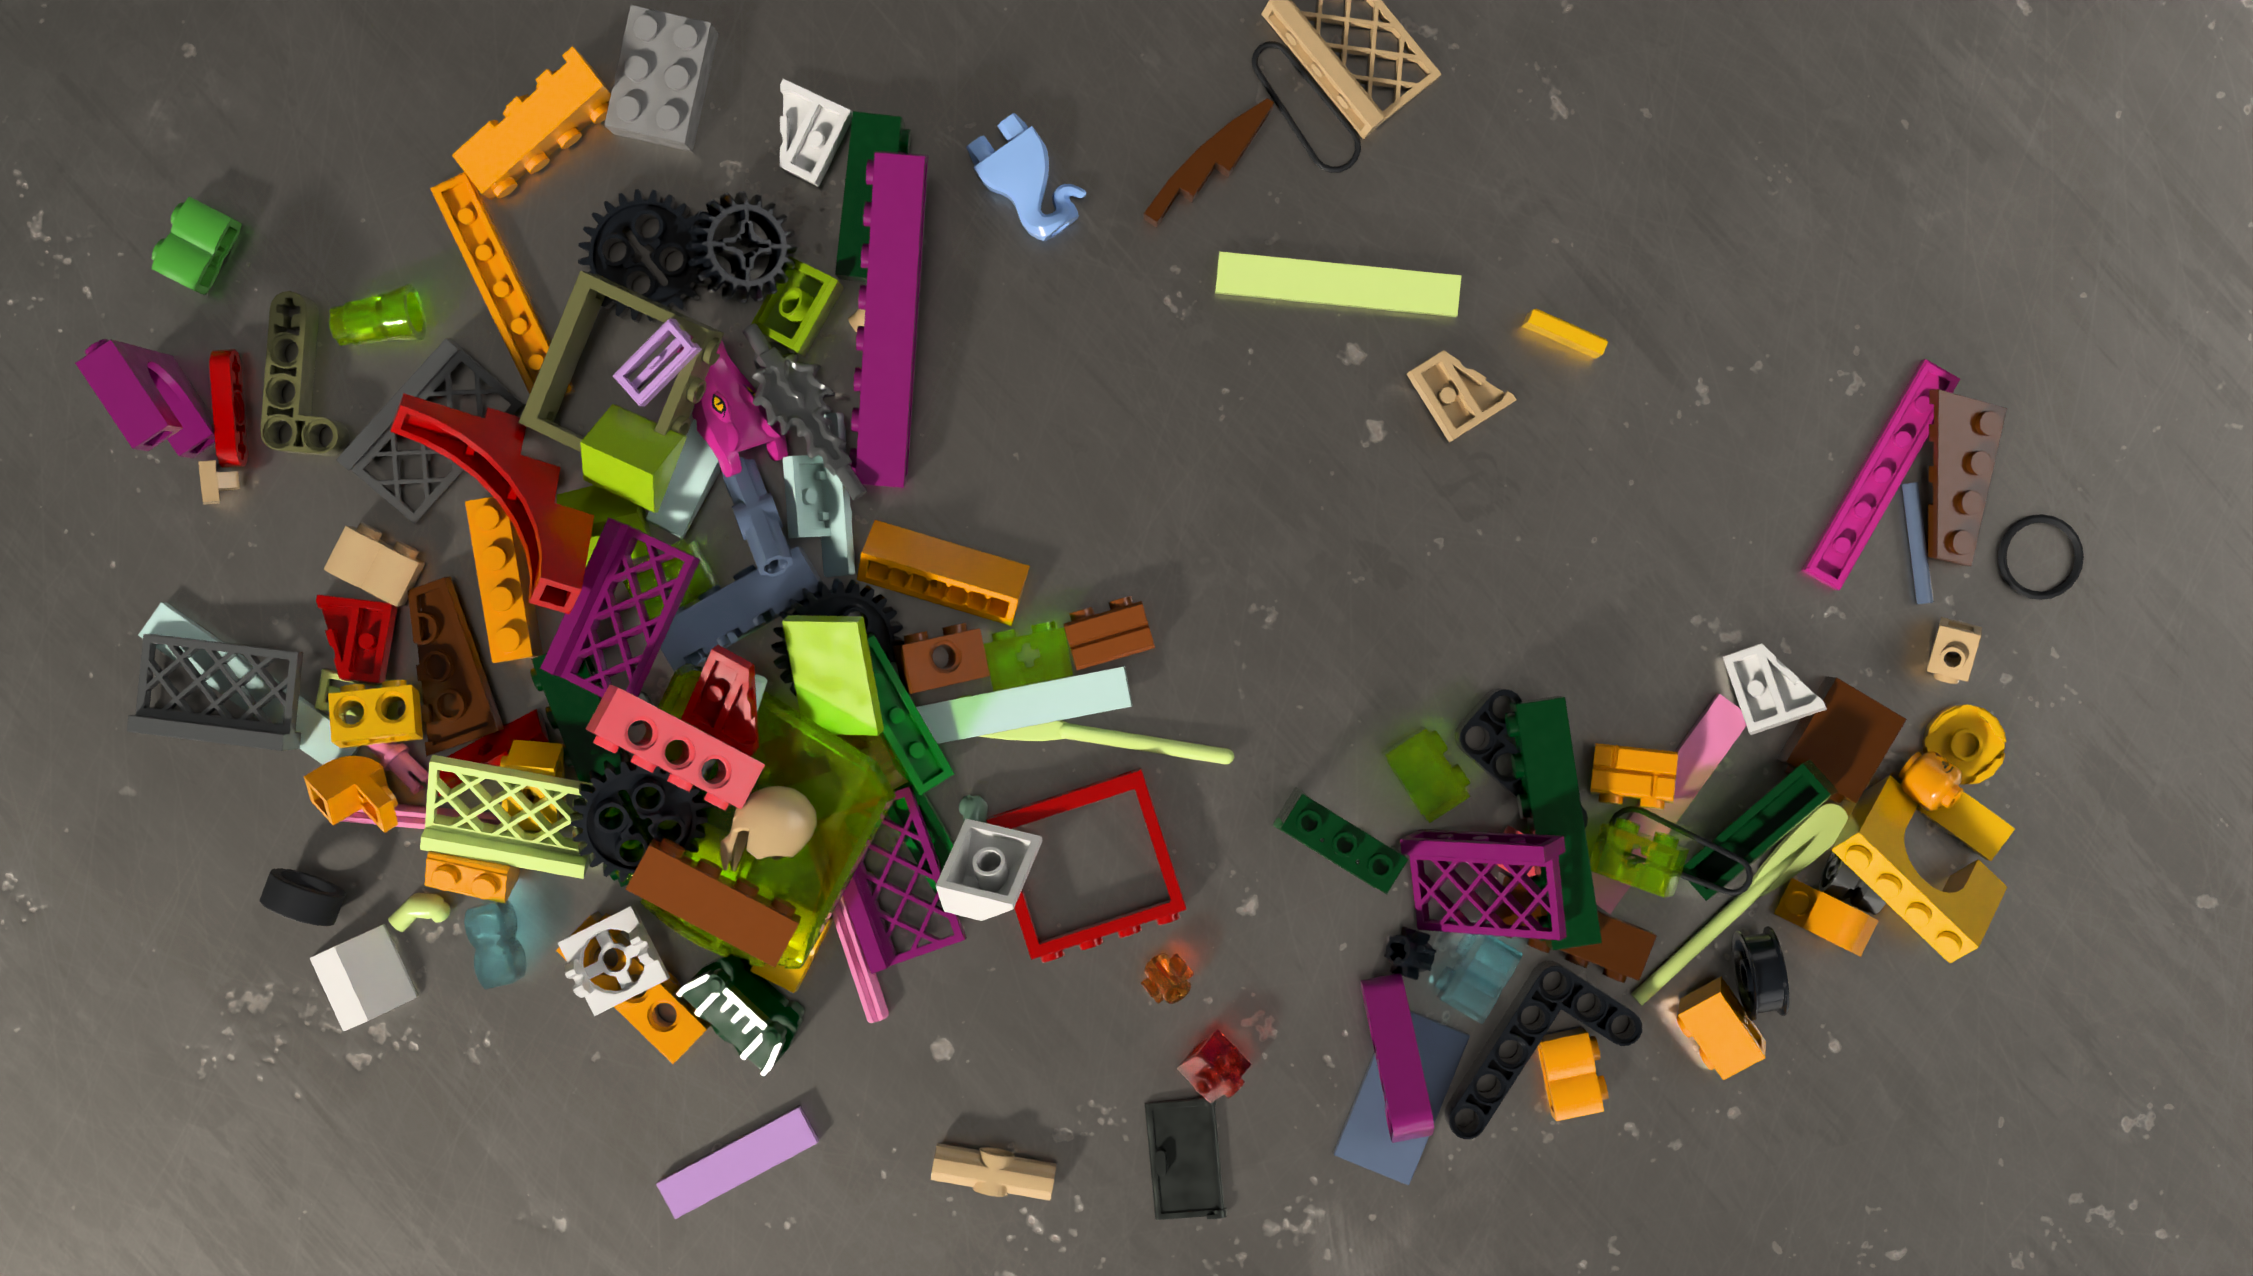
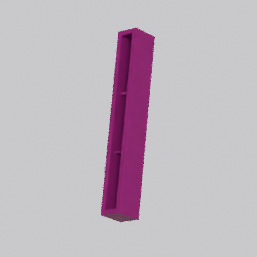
M877 151L875 152L874 160L868 159L866 166V184L873 185L872 202L865 201L863 225L870 227L869 243H863L861 251V268H868L867 285H860L858 299L859 309L865 310L864 326H858L856 334V350L863 351L862 367H855L854 391L860 392L859 408L853 407L851 418V431L858 432L857 448H851L849 455L852 461L851 468L856 472L855 474L864 485L904 488L908 482L929 155Z

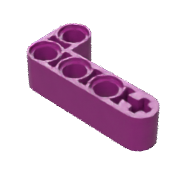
M1401 973L1360 980L1385 1099V1114L1391 1141L1395 1143L1432 1136L1434 1132L1433 1115Z

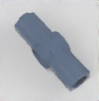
M740 457L741 472L730 477H726L723 474V480L734 504L731 507L744 541H748L760 575L774 577L785 573L786 569L794 564L792 554L781 530L783 525L771 493L767 494L755 460Z

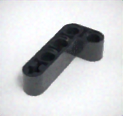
M1497 688L1489 691L1458 725L1455 731V741L1461 751L1517 799L1518 794H1523L1521 778H1515L1513 771L1507 775H1500L1496 768V761L1502 754L1517 753V748L1504 737L1507 734L1505 717H1496L1492 708L1495 699L1499 696H1507L1511 703L1520 702L1522 699L1512 690ZM1480 726L1484 730L1485 741L1478 748H1470L1466 743V733L1470 728ZM1582 806L1584 826L1586 828L1588 823V816L1586 810Z

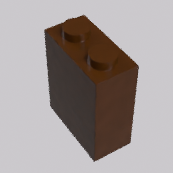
M1826 676L1816 695L1824 701L1827 710L1801 718L1777 760L1787 765L1784 773L1787 775L1792 773L1802 763L1811 760L1838 790L1829 800L1839 805L1843 799L1857 803L1907 719L1839 678Z

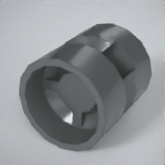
M1834 852L1831 853L1820 877V891L1840 901L1850 898L1852 906L1871 915H1876L1880 912L1886 902Z

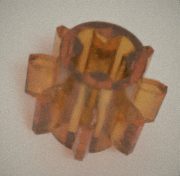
M1163 953L1153 957L1146 964L1144 974L1147 978L1141 982V985L1157 1004L1162 1002L1163 999L1167 1003L1173 1004L1182 1000L1189 993L1191 983L1188 979L1194 973L1178 953L1173 955L1172 958L1168 954Z

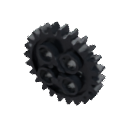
M635 189L633 201H629L623 193H619L620 206L615 207L608 201H605L604 206L608 214L603 217L593 212L592 217L598 223L597 227L583 228L592 238L590 242L579 243L578 246L589 252V256L578 260V264L590 268L591 271L589 273L600 275L632 290V283L636 277L648 275L650 287L642 295L669 308L676 305L685 312L687 307L683 299L686 296L695 300L699 299V296L693 290L694 285L707 286L708 284L705 280H696V275L703 271L701 265L690 266L688 262L690 259L698 256L697 251L686 249V243L698 240V238L688 233L690 226L699 225L695 215L685 219L690 207L683 203L674 209L675 197L670 194L660 203L659 192L653 189L648 200H645L643 193L639 189ZM650 218L658 219V232L655 236L644 238L641 234L642 224ZM628 226L640 245L651 252L649 256L668 280L667 286H662L652 269L640 261L642 256L624 234V227ZM624 242L626 246L625 256L617 262H611L608 257L610 247L614 243ZM673 251L682 252V266L675 271H668L665 267L666 256ZM605 296L602 307L608 310L617 303L616 315L623 318L630 309L632 321L639 323L643 315L642 312ZM647 315L650 322L656 323L657 319Z
M834 578L832 589L830 590L822 581H818V593L814 595L808 589L803 588L805 601L800 603L791 598L789 602L794 608V612L792 614L780 612L779 614L784 620L788 615L848 616L852 612L859 611L860 616L864 618L866 634L872 632L875 635L890 663L896 662L893 646L905 644L904 640L900 637L894 636V634L903 629V625L898 621H890L895 617L897 611L891 606L884 608L887 599L883 595L879 594L873 598L875 590L869 585H866L860 591L859 583L853 579L850 580L845 589L843 582L838 578ZM775 627L773 632L781 637L782 641L771 644V648L776 653L783 655L775 659L773 663L778 669H786L779 677L787 684L794 680L783 627ZM793 682L789 690L797 696Z
M622 754L619 759L620 766L616 768L607 760L604 761V775L593 770L589 772L593 785L580 783L579 793L583 798H573V809L577 812L570 814L571 825L576 827L572 830L573 841L581 842L578 845L579 854L581 856L590 854L589 865L591 868L603 862V876L605 877L609 876L615 869L618 870L620 882H624L629 873L635 872L650 845L645 829L637 817L632 818L631 807L628 801L619 793L620 790L627 791L639 817L642 820H647L649 833L660 843L663 838H666L682 846L685 851L697 853L699 848L694 838H705V829L700 824L708 822L707 812L701 810L706 807V802L703 800L704 795H697L700 792V788L693 785L690 792L667 781L671 773L657 766L654 772L651 773L633 763H629L624 754ZM644 787L657 789V792L649 797H642L637 794ZM608 807L620 809V812L612 817H606L601 814V811ZM665 820L678 822L677 825L670 829L658 827ZM628 840L641 842L639 846L633 849H626L621 846Z

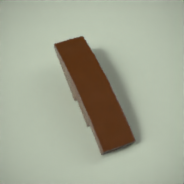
M1268 98L1233 119L1201 145L1170 177L1144 212V220L1157 228L1179 194L1193 203L1214 169L1228 178L1271 113L1274 102Z

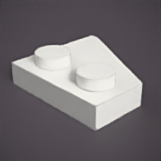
M783 79L780 84V92L783 94V116H780V133L783 137L780 147V168L819 187L852 121L853 112Z
M1762 643L1723 657L1750 735L1827 710L1824 701L1812 692Z

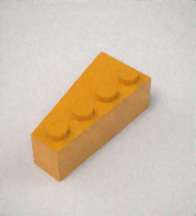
M573 46L562 55L567 63L553 72L550 69H546L535 79L538 84L535 87L536 90L531 95L516 96L506 105L503 111L505 118L500 123L496 119L489 121L452 154L453 158L481 194L490 200H493L495 197L501 199L509 195L518 186L516 181L528 172L534 174L540 171L549 163V155L560 147L566 149L575 144L582 136L580 131L592 122L599 124L606 119L611 90L591 64Z

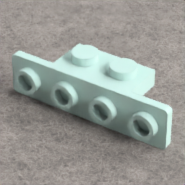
M843 413L824 414L825 418L832 421L829 425L831 432L846 441ZM808 455L783 457L789 539L821 537L824 576L854 575L855 550L853 547L850 494L838 476H833L824 467L821 456L817 455L813 458H809Z

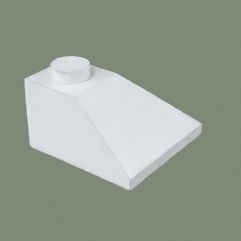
M965 818L936 884L944 912L983 921L1013 910L1043 841L1042 837Z

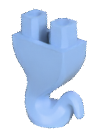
M1012 113L997 125L1007 140V144L995 151L983 135L967 145L966 148L975 165L973 167L975 174L988 190L1001 194L1011 200L1026 231L1038 240L1047 241L1078 219V210L1070 198L1072 196L1084 198L1087 192L1073 184H1062L1056 188L1052 195L1055 211L1050 214L1042 213V202L1049 177L1048 151L1033 126L1028 128L1021 118Z

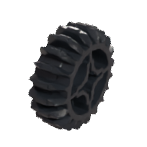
M744 191L738 192L735 199L729 193L721 195L720 204L714 199L707 202L708 212L701 210L695 215L700 225H692L688 229V233L698 238V240L686 243V249L697 251L698 255L688 261L689 265L696 266L700 264L703 271L696 275V280L702 281L709 277L712 281L708 285V292L714 293L722 287V300L728 301L735 294L739 304L746 303L749 295L755 302L763 300L764 292L769 295L775 294L778 291L776 283L784 284L789 279L783 270H791L795 267V262L786 257V255L797 252L798 247L793 244H787L786 239L795 235V231L793 229L784 231L781 224L787 221L788 216L783 214L775 218L772 215L776 210L775 203L771 202L762 208V195L756 194L748 201V196ZM727 216H734V225L730 226L729 237L713 240L715 230L721 220ZM753 221L761 227L768 240L756 235ZM740 241L742 246L755 250L743 254L741 249H736V247L729 245ZM715 255L727 259L731 267V274H735V277L727 273L720 266ZM770 255L768 265L762 275L755 280H750V271L754 269L755 258Z

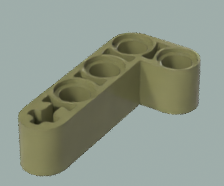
M292 291L279 293L274 297L270 305L260 429L261 438L269 448L278 451L325 456L339 455L348 447L350 441L349 431L346 426L336 420L311 416L319 322L318 307L309 297ZM297 306L300 307V314H294L292 317L289 316L290 309H296ZM287 329L294 331L298 329L300 330L299 335L289 333ZM295 342L299 352L295 360L288 363L285 358V349L290 343ZM291 382L295 387V396L290 402L285 403L282 399V389ZM288 423L292 428V436L288 442L283 444L279 439L278 433L281 426ZM329 426L333 432V439L328 446L323 447L319 442V433L324 427Z

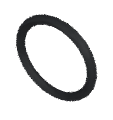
M2031 515L2017 521L2008 529L1999 545L1998 563L2003 579L2010 588L2029 599H2052L2063 594L2073 586L2083 568L2084 554L2079 536L2065 521L2051 515ZM2033 523H2048L2060 528L2069 537L2074 547L2075 561L2070 576L2060 586L2049 591H2032L2023 587L2013 578L2007 565V550L2011 539L2023 527Z

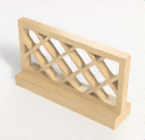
M1269 0L1262 12V16L1363 140L1442 75L1382 0H1365L1372 7L1371 20L1350 18L1351 0H1345L1343 17L1322 14L1323 0L1316 1L1315 13L1300 11L1292 0ZM1378 16L1383 22H1378ZM1309 21H1315L1314 27ZM1321 22L1343 25L1341 44L1326 43L1320 35ZM1349 26L1371 29L1369 48L1348 46ZM1377 30L1388 31L1394 34L1398 39L1397 52L1376 49ZM1335 52L1340 53V59H1339V57L1335 54ZM1347 54L1368 57L1367 76L1355 75L1346 67ZM1375 58L1396 60L1395 80L1373 77ZM1403 62L1417 63L1427 76L1419 83L1401 81ZM1361 84H1366V89H1364L1361 86ZM1372 85L1394 88L1393 103L1383 111L1371 98ZM1401 89L1409 90L1400 97Z

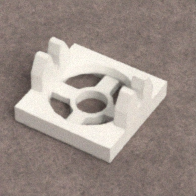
M634 904L558 942L567 961V964L564 965L565 975L569 979H574L576 984L573 986L574 993L580 998H586L594 1016L670 978ZM613 929L627 932L631 945L626 947L621 943H614L608 930ZM596 937L602 949L599 953L598 961L584 968V951L590 940ZM618 948L624 952L626 965L622 970L612 971L606 967L604 955L608 949ZM638 955L640 962L644 964V970L638 981L634 983L628 969L631 966L632 958ZM603 972L609 976H616L622 990H604L590 979Z

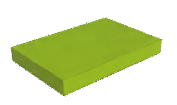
M788 615L782 621L804 734L879 736L884 730L863 616Z

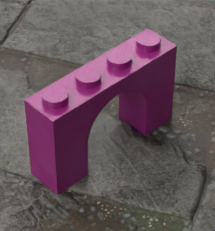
M102 339L90 345L85 350L86 356L75 363L132 449L150 451L167 439L178 456L195 458L215 444L213 415L172 355L112 339Z

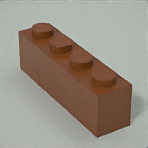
M663 838L661 843L653 839L625 890L755 958L776 967L800 923L801 916L795 914L797 908L781 898L774 897L773 901L757 894L760 890L759 887L743 878L738 877L736 881H733L721 875L723 869L707 859L700 858L697 862L683 855L685 849L669 839Z

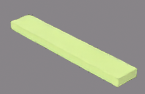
M1219 251L1215 294L1457 317L1462 275Z

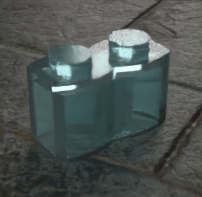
M507 899L506 903L486 902L467 909L464 919L465 931L471 945L476 949L474 969L482 987L490 989L514 983L524 977L527 967L526 955L521 943L515 937L517 933V917L509 900Z
M1465 933L1456 948V952L1460 954L1453 968L1449 966L1444 968L1435 987L1440 989L1437 997L1441 1001L1483 1024L1497 1002L1502 989L1515 971L1523 953L1492 935Z

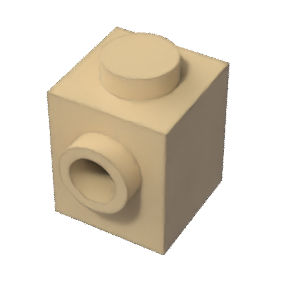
M1941 617L1930 654L1927 672L1934 673L1935 679L1945 683L1958 684L1959 680L1968 682L1981 639L1982 627ZM1950 651H1955V652H1957V653H1959V654H1957V655H1952V654H1949L1948 652H1950Z

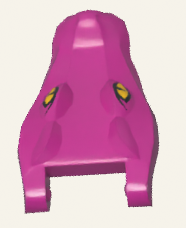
M721 340L716 352L720 354V357L709 368L704 380L707 384L705 393L701 400L694 404L692 417L697 421V431L716 455L723 474L726 477L739 474L742 470L738 453L740 451L766 443L768 455L773 461L783 459V457L788 455L785 434H781L779 421L772 426L768 425L766 409L762 405L755 406L752 403L757 390L733 363ZM682 346L677 353L681 352L684 347Z

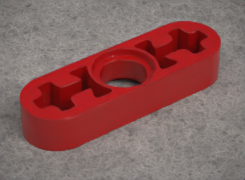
M236 349L213 350L210 354L209 368L217 460L222 468L244 467L248 461V442L241 359Z

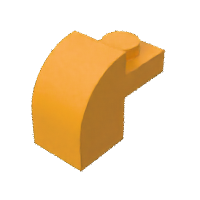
M363 756L340 757L325 763L304 776L311 802L333 826L360 809L384 833L398 825L395 812L398 802L393 792L388 788L383 766L377 761Z
M1791 878L1774 912L1775 915L1860 957L1879 921L1794 878Z

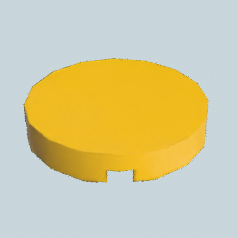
M1968 704L1949 706L1936 713L1927 724L1922 739L1923 754L1928 751L1937 752L1962 771L1960 785L1978 784L1993 776L2002 765L2005 757L2004 742L2006 743V736L1998 719L1986 709Z

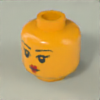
M1928 751L1924 754L1920 752L1915 753L1899 773V778L1902 779V790L1927 811H1935L1942 806H1945L1947 809L1951 808L1964 791L1959 787L1962 771L1934 751Z

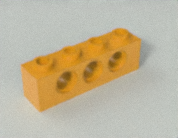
M599 911L595 912L571 936L611 915L608 913L602 915ZM608 930L614 943H621L626 947L631 945V942L621 934V930ZM596 937L590 940L584 951V968L598 961L601 947ZM559 947L556 951L565 959ZM613 948L617 952L618 962L615 966L605 965L612 971H619L626 965V956L622 950ZM637 955L632 958L628 971L630 975H641L644 970V964L640 962ZM667 971L670 976L668 980L648 989L644 994H638L614 1006V1008L674 1064L711 1026V1023L697 1017L694 1014L696 1009L683 996L678 997L677 993L681 984L674 975ZM603 972L590 979L604 990H622L616 976H609ZM660 1003H669L675 1008L677 1017L674 1022H666L661 1019L658 1014Z

